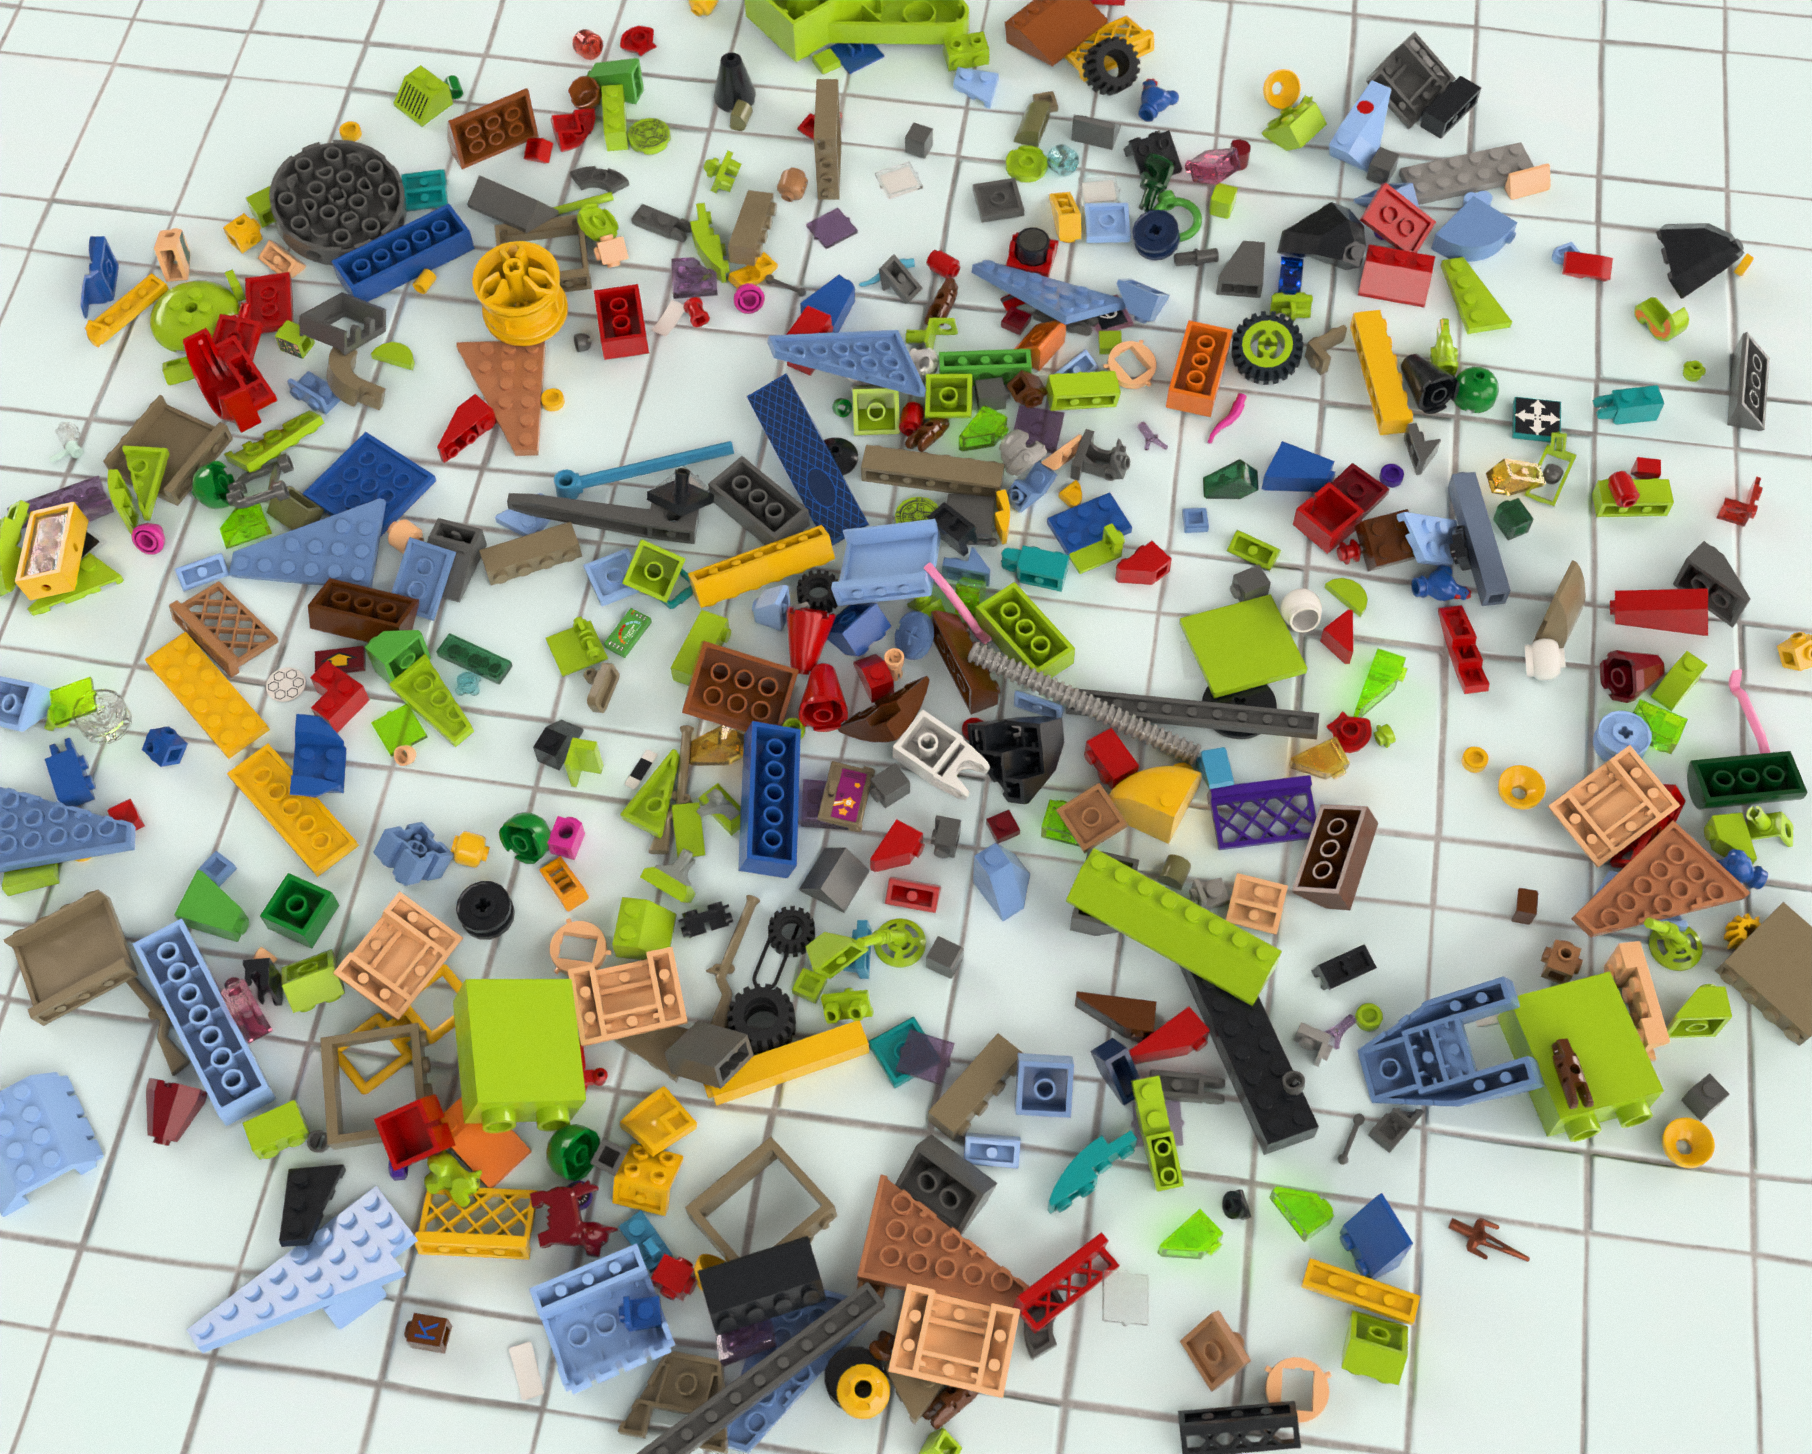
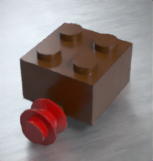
M1405 509L1363 520L1354 526L1359 544L1354 539H1350L1349 545H1346L1343 541L1340 542L1337 548L1338 559L1343 561L1345 565H1348L1350 559L1359 562L1361 554H1363L1368 572L1415 559L1413 549L1405 536L1410 532L1405 522H1399L1397 519V514L1409 512V510Z

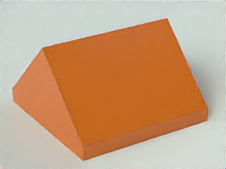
M1057 320L1036 324L1015 349H1030L1032 368L1040 371L1065 343L1066 325Z

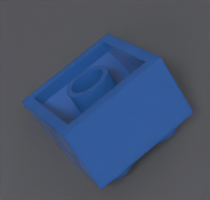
M877 603L848 605L835 617L827 640L845 655L859 657L869 650L868 647L874 641L881 640L886 635V631L892 626Z

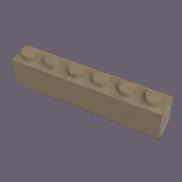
M866 445L861 465V480L952 494L992 496L996 500V491L1002 490L1004 464L995 461L975 460L973 458L908 451L901 448L893 449L879 445Z

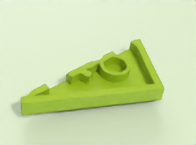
M123 445L122 449L127 460L128 470L131 474L130 477L138 498L140 511L144 521H150L170 453L167 448Z
M89 552L80 561L75 591L39 598L27 609L33 616L51 611V606L61 602L69 604L84 598L88 594L100 592V587L112 582L120 584L124 579L119 573Z
M671 750L620 814L626 822L659 839L663 836L679 765L680 755L677 750Z

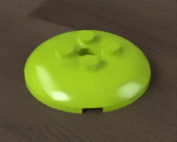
M204 280L185 282L169 289L157 300L150 316L151 331L157 342L164 348L173 352L177 350L185 351L183 345L184 338L204 328H207L213 338L219 315H237L240 306L234 294L223 285Z

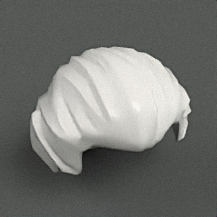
M911 348L909 350L911 359L921 380L925 381L926 374H935L939 366L937 354L931 348L922 350Z

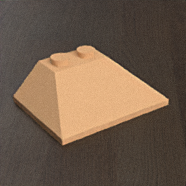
M1629 745L1560 796L1548 808L1598 868L1680 805L1631 745Z
M399 891L383 911L379 921L357 948L346 956L333 974L398 1021L462 941L463 937Z
M673 947L646 952L647 959L600 970H596L594 964L567 970L569 979H572L577 1026L582 1047L688 1023Z
M907 1284L888 1372L1003 1398L1020 1310L994 1303L991 1306L935 1294L933 1289Z

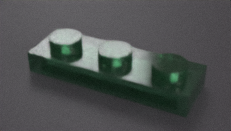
M451 633L447 635L436 651L438 657L499 685L513 667L510 660Z

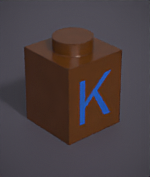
M414 1313L412 1321H408L404 1336L407 1338L406 1342L412 1348L445 1354L453 1325L447 1318Z

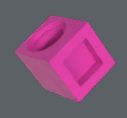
M558 816L547 842L550 853L575 860L585 836L582 822L574 817L563 818ZM565 834H572L569 838H562Z

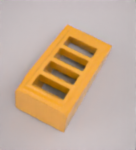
M561 856L539 869L568 912L589 899L584 887ZM561 868H563L562 871H560V872L557 873L556 875L550 877V875H552V874L555 873L556 871H558V870H560Z

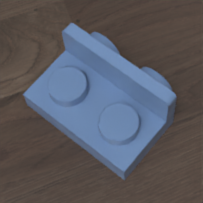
M310 371L298 381L292 378L287 381L290 394L296 400L306 402L314 411L319 410L327 415L341 401L331 391L325 380Z

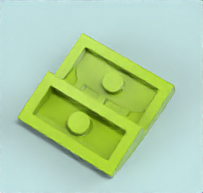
M118 469L108 470L107 478L110 498L128 531L132 534V531L138 525L139 518L132 504L133 496Z

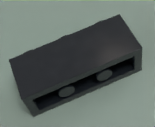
M1460 75L1454 82L1451 81L1442 94L1439 93L1430 106H1425L1421 113L1420 127L1441 139L1477 104L1482 87Z

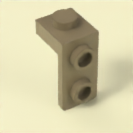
M1345 325L1332 328L1326 334L1314 337L1307 343L1304 357L1308 360L1309 365L1320 375L1328 372L1331 356L1326 350L1344 341L1347 331Z

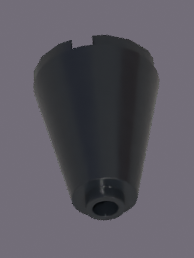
M734 52L724 54L720 60L714 91L716 105L725 112L733 110L738 99L752 106L755 102L756 91L741 56Z
M1419 354L1405 357L1401 364V370L1417 407L1426 414H1435L1447 408L1445 404L1450 399L1454 401L1459 392V382L1457 379Z

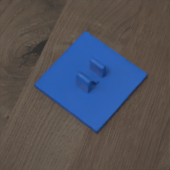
M836 43L827 48L834 52L840 60V64L849 74L884 58V54L875 44Z

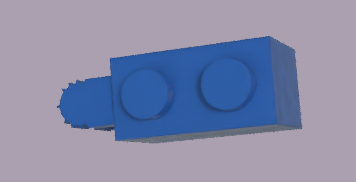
M71 738L64 739L66 751L60 753L55 743L49 745L52 756L44 760L57 800L65 806L77 807L95 800L93 789L96 788L92 776L87 775L86 769H89V764L85 756H79Z

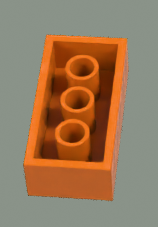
M1188 320L1168 389L1166 408L1211 417L1231 345L1232 329Z

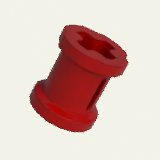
M692 297L683 305L684 311L690 316V322L693 327H701L707 324L710 319L707 311H704L702 307L703 302L699 297Z

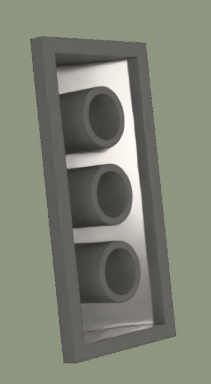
M480 175L467 203L468 208L525 233L530 232L559 214L558 210L539 200Z
M1748 332L1742 334L1733 352L1727 425L1763 431L1765 430L1770 358Z

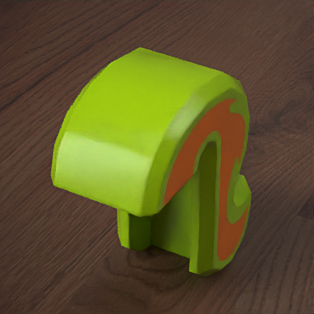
M1650 297L1634 308L1637 321L1642 325L1647 323L1651 334L1660 341H1670L1683 333L1689 325V314L1685 307L1671 314L1656 297Z

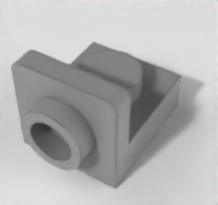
M1199 878L1193 880L1192 888L1189 890L1192 902L1206 910L1230 903V898L1222 878L1200 883Z
M1301 1022L1294 1041L1298 1042L1304 1049L1319 1051L1314 1065L1319 1067L1322 1059L1327 1061L1333 1048L1332 1045L1328 1044L1332 1035Z

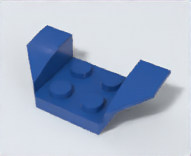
M90 236L89 256L92 263L89 264L90 274L84 275L81 292V310L84 318L88 316L89 304H105L114 300L119 264L105 236Z
M296 714L295 751L290 795L316 798L325 793L344 794L346 747L344 746V741L322 717Z

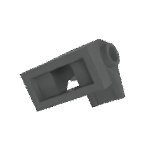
M1085 429L1071 464L1070 479L1079 481L1082 472L1102 477L1108 481L1123 479L1126 471L1130 468V457L1126 453V446H1123L1121 440L1118 439L1116 447H1113L1112 450L1098 448L1093 443L1095 431ZM1098 460L1109 464L1101 465L1096 462Z

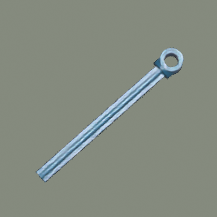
M731 441L582 476H579V473H575L572 470H561L554 476L557 497L577 499L585 488L734 454Z

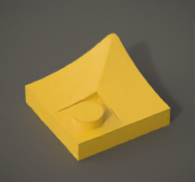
M663 1086L632 1109L620 1121L619 1127L635 1138L653 1157L697 1129V1122L670 1091Z

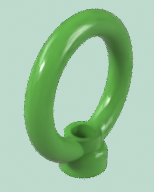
M1172 190L1161 192L1157 197L1158 203L1152 210L1169 211L1175 206L1186 208L1193 216V224L1187 231L1179 233L1180 242L1194 237L1202 224V215L1199 208L1187 199L1175 197Z

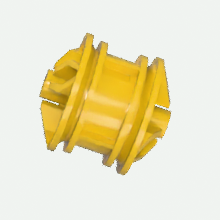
M514 241L494 247L478 261L472 277L473 288L478 300L482 304L484 323L495 338L510 345L530 346L546 341L560 330L567 318L568 302L565 292L560 286V271L557 261L548 250L535 243Z

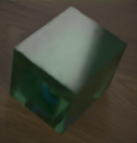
M1519 498L1500 503L1493 518L1508 541L1528 533L1534 520Z

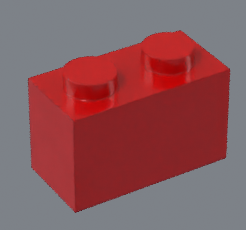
M1112 727L1086 741L1084 752L1086 761L1089 765H1094L1101 782L1104 785L1107 784L1111 790L1121 781L1138 772L1139 764Z

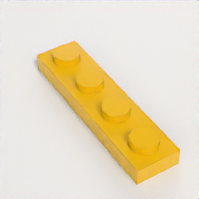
M151 273L97 317L94 322L108 326L111 331L102 342V345L169 290L167 284Z
M1312 1258L1308 1260L1301 1285L1304 1289L1411 1326L1414 1323L1421 1297Z

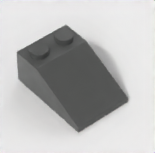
M1705 541L1686 558L1673 582V585L1678 589L1708 588V610L1732 628L1736 625L1751 599L1726 557L1717 548Z

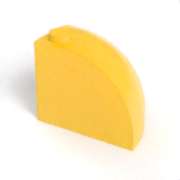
M1178 766L1148 768L1121 781L1112 789L1108 796L1128 826L1169 844L1201 784L1202 773Z

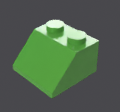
M419 630L383 631L377 637L372 638L365 646L375 672L388 684L425 653L431 659L423 635Z

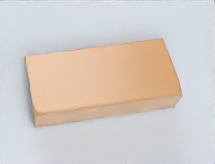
M1549 163L1509 173L1504 188L1509 198L1514 200L1549 190Z
M271 240L268 241L258 257L277 274L290 272L292 278L306 268L304 263L281 245Z
M1079 434L1041 463L1054 471L1059 469L1075 457L1082 435Z

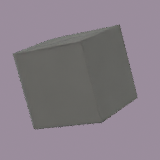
M913 122L905 136V152L926 158L933 145V128Z
M938 936L926 956V968L952 979L964 958V949Z

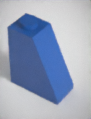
M840 274L800 303L801 314L807 305L831 315L833 326L832 333H839L855 303V286L850 280H846Z
M1282 441L1264 475L1261 489L1265 491L1318 492L1327 483H1332L1336 473L1332 471L1335 461Z

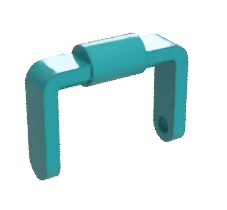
M681 569L680 575L690 583L688 573ZM691 585L680 592L672 601L668 600L667 603L661 602L669 609L676 608L693 595Z

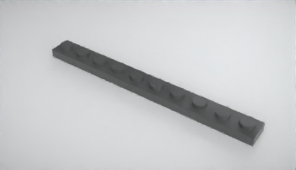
M1079 689V692L1085 691L1088 696L1092 694L1094 699L1100 698V701L1103 703L1107 701V705L1111 706L1113 704L1116 709L1120 707L1122 708L1121 711H1128L1131 716L1135 714L1136 718H1143L1144 722L1150 721V723L1317 740L1319 713ZM1066 707V714L1081 715L1082 713L1079 710L1075 712L1072 707L1070 709Z
M869 1282L865 1283L636 1454L692 1453L883 1310L885 1303Z

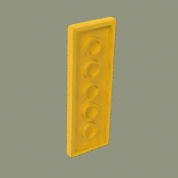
M186 631L144 659L228 759L270 730L267 724Z
M268 743L227 773L232 782L316 877H319L359 846L357 841L317 797L290 795L293 770Z

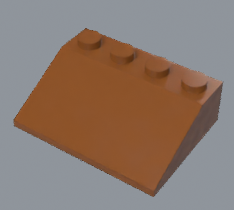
M1033 0L1005 22L1006 41L1008 44L1053 67L1107 24L1108 19L1089 0Z
M527 88L448 121L447 139L451 154L461 169L526 143L528 138L539 137Z
M701 641L682 713L744 732L747 731L752 721L782 726L799 670Z

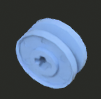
M1614 711L1604 716L1593 735V746L1596 753L1605 762L1629 745L1642 759L1651 743L1652 733L1649 725L1640 716L1628 711Z

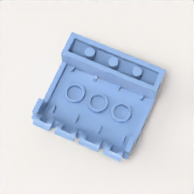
M57 1072L30 1075L0 1091V1214L2 1217L29 1204L26 1196L27 1193L72 1169H76L82 1175L97 1167L96 1161L104 1156L97 1139L90 1140L95 1135L87 1117H82L85 1113L77 1095H72L75 1091L68 1075L59 1076Z
M637 1243L529 1288L537 1313L544 1325L558 1365L557 1370L566 1392L571 1390L573 1394L592 1387L591 1381L595 1379L599 1384L620 1375L619 1369L624 1368L625 1372L647 1363L646 1357L651 1356L652 1360L669 1354L671 1353L670 1347L675 1345L662 1308V1327L628 1332L625 1323H620L619 1306L623 1305L624 1296H629L630 1300L657 1296Z

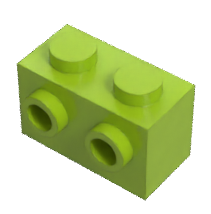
M984 31L943 38V56L948 71L957 70L958 67L971 68L989 64V46Z
M295 1099L242 1123L251 1149L259 1160L273 1158L283 1149L299 1146L311 1134L302 1109Z

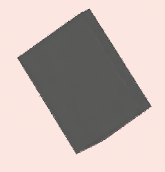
M1074 115L1071 141L1113 150L1121 124L1083 115Z
M846 847L824 848L799 888V891L845 913L869 874V869Z

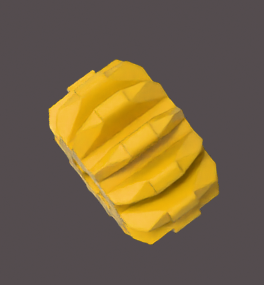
M1749 913L1744 914L1743 917L1735 916L1725 927L1726 933L1723 940L1729 942L1727 949L1734 948L1736 950L1761 925L1759 922L1760 916L1754 919L1751 918Z

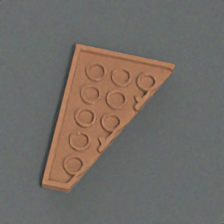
M502 341L457 342L458 352L462 356L486 403L493 408L496 421L501 427L515 456L539 455L545 341L530 346H515Z
M1673 820L1571 919L1592 938L1643 925L1645 919L1649 917L1659 921L1743 900L1751 892Z
M880 1174L857 1280L906 1291L907 1284L933 1289L935 1294L991 1306L994 1303L1013 1308L1017 1296L1030 1286L1021 1279L1014 1277L1003 1265L1002 1267L999 1266L981 1248L969 1239L963 1238L959 1231L953 1227L950 1228L942 1222L933 1211L920 1201L914 1200L911 1194L904 1189L901 1190L889 1181L886 1175Z

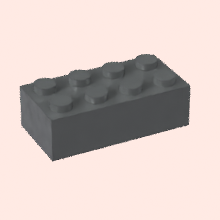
M743 456L708 483L709 492L714 494L713 503L764 545L803 532L810 526L808 509Z

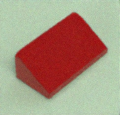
M890 877L885 904L936 913L941 886Z

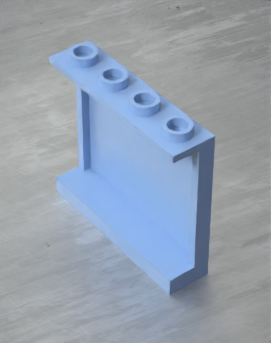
M935 519L843 530L847 545L839 581L832 582L831 586L838 606L932 595L934 580L924 570V566L931 562L936 568L941 535Z

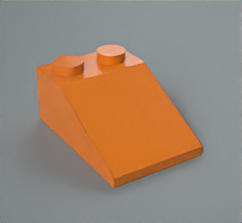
M462 1097L444 1112L445 1117L441 1118L442 1124L448 1123L456 1146L449 1149L472 1172L476 1170L482 1171L480 1180L487 1188H494L531 1153V1150L513 1130L502 1133H487L483 1131L482 1123L464 1124Z

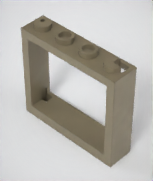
M816 79L814 149L818 200H839L842 145L838 79Z
M577 215L554 217L528 233L507 224L494 225L496 246L514 241H533L578 235L582 268L560 271V286L564 292L592 289L586 234L581 230L577 222Z
M418 1023L320 1038L327 1144L333 1150L382 1143L378 1129L344 1134L338 1048L411 1036L416 1100L433 1095L432 1084L427 1081V1073L431 1072L429 1056L425 1057V1047L429 1045V1040L427 1039L426 1030L423 1031Z
M772 1137L763 1142L685 1207L690 1220L726 1261L739 1258V1256L705 1218L776 1159L782 1163L821 1207L775 1246L805 1236L809 1237L811 1243L814 1236L820 1230L828 1229L830 1227L829 1223L837 1217L834 1204Z

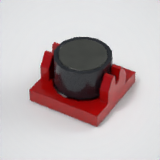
M1030 227L1022 230L1020 233L1016 232V235L1013 234L1012 241H1010L1009 257L1006 266L1030 273H1037L1049 278L1059 241L1050 239L1048 234L1039 228Z

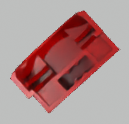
M204 328L184 338L183 345L190 368L213 412L220 419L235 423L241 433L262 423L257 411L278 400L236 336L233 335L214 344L207 328Z

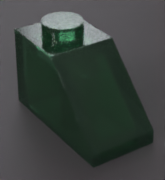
M1241 459L1203 477V491L1206 499H1242L1259 490L1258 471Z

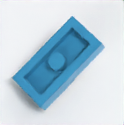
M857 920V930H853L852 938L857 940L860 937L871 935L872 929L868 920ZM868 946L869 950L843 969V971L855 972L860 979H869L871 946Z
M642 1210L618 1226L631 1246L637 1243L645 1266L650 1274L656 1270L664 1254L674 1257Z

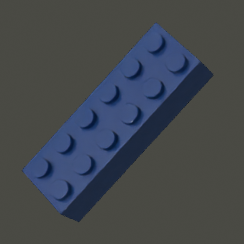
M447 204L331 262L337 279L347 293L369 302L417 278L424 269L431 271L475 248L470 230L451 205Z
M752 721L744 734L738 871L788 878L797 866L801 729Z

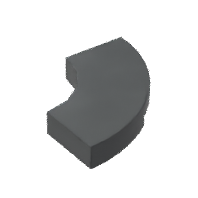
M588 166L570 172L571 178L581 190L600 188L613 194L630 186L629 180L624 175L610 168L606 170L598 169L596 166Z
M1057 1290L1050 1292V1302L1061 1304L1064 1302ZM1046 1296L1040 1301H1046ZM1032 1306L1027 1312L1037 1323L1044 1318L1045 1307ZM1056 1318L1035 1334L1024 1322L1025 1345L1032 1361L1057 1346L1053 1335V1323Z

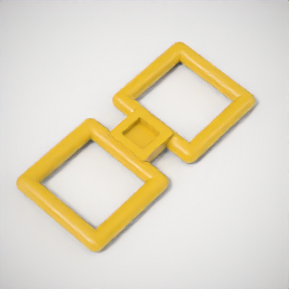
M443 964L423 990L442 976L456 993L459 992L463 983L446 964ZM410 1005L398 1021L394 1018L388 1021L382 1013H376L350 1033L372 1030L377 1025L381 1029L418 1023L423 1031L426 1030L429 1044H433L455 1027V1020L453 1015L431 1031ZM411 1036L390 1040L401 1055L368 1081L363 1079L342 1053L350 1046L338 1048L339 1067L359 1092L367 1095L413 1060L412 1050L407 1045L411 1040Z

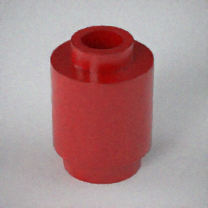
M933 250L927 258L926 265L929 266L930 270L945 279L955 278L960 271L959 260L941 250Z
M908 402L902 409L899 430L908 437L923 425L925 412L920 403Z
M1618 471L1608 478V488L1616 505L1624 508L1635 505L1640 494L1632 477L1626 471Z

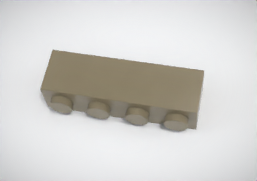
M747 191L728 244L729 263L755 266L758 257L762 256L763 243L766 244L768 237L767 230H771L772 216H775L777 212V203L774 202L773 193Z
M571 521L479 550L491 586L582 557L580 545Z
M997 1033L928 1111V1121L952 1141L958 1135L964 1136L971 1127L970 1121L976 1115L980 1117L989 1106L987 1102L993 1095L996 1097L1000 1095L1006 1086L1005 1081L1010 1076H1016L1018 1053L1023 1052Z

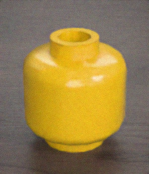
M688 0V3L691 7V12L700 17L701 15L709 16L716 7L718 0Z
M463 831L460 836L455 835L451 852L454 854V862L472 868L478 867L481 861L486 862L490 847L485 846L486 838L467 831Z

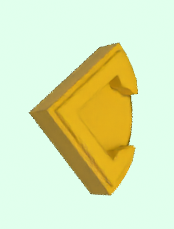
M88 320L86 324L89 341L99 348L111 332L109 327Z
M1077 480L1059 492V498L1070 508L1080 505L1082 501L1081 486Z

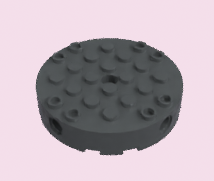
M333 140V143L320 144V142L303 147L300 153L293 157L289 156L281 164L270 186L269 199L271 210L281 238L293 251L317 263L332 265V260L405 224L407 207L404 187L399 172L394 165L392 166L386 160L382 153L362 143L348 140Z

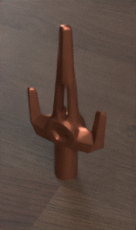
M1481 1217L1476 1220L1473 1227L1454 1218L1451 1219L1448 1228L1469 1238L1466 1244L1467 1251L1486 1260L1488 1256L1476 1248L1478 1245H1484L1529 1262L1530 1257L1485 1232V1226L1498 1230L1499 1225ZM1486 1239H1489V1240H1491V1241L1497 1243L1498 1245L1502 1246L1503 1248H1501V1247H1499V1246H1496V1245H1494V1244H1492V1243L1487 1242Z

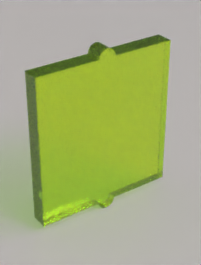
M91 676L49 691L51 700L49 709L52 711L53 722L56 726L98 711L95 698L97 693L94 691Z
M407 704L392 712L388 711L386 715L371 722L391 757L394 756V751L397 747L403 745L412 747L414 744L428 738L410 706Z

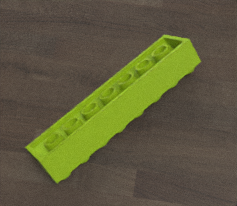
M1095 848L1082 865L1066 899V902L1251 1006L1254 1005L1276 968L1282 953L1276 947Z

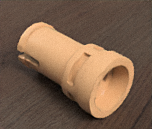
M889 649L884 655V660L893 680L898 681V674L900 679L903 675L904 654L900 649Z

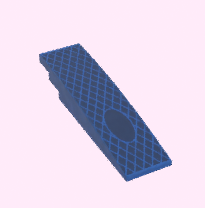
M785 373L746 396L804 506L808 509L815 526L822 525L830 536L832 546L845 539L843 530L868 526V521L789 376Z

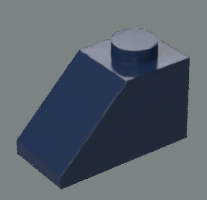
M1111 1038L1090 1052L1099 1073L1120 1103L1125 1106L1135 1099L1131 1081L1141 1078L1128 1048L1114 1038Z

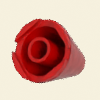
M789 606L786 613L790 667L799 670L798 674L809 675V671L819 661L835 621V614H829V617H827L828 612L802 607L800 610L795 609L794 612V607Z
M826 663L817 664L811 669L798 710L799 720L806 728L807 725L813 727V731L830 732L837 730L841 727V723L846 722L848 719V708L835 668Z

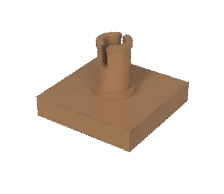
M1100 783L1056 809L1057 814L1084 854L1088 852V848L1093 849L1128 827L1127 822Z
M1219 1310L1211 1313L1180 1340L1211 1392L1220 1388L1251 1361L1243 1349V1337L1231 1330Z

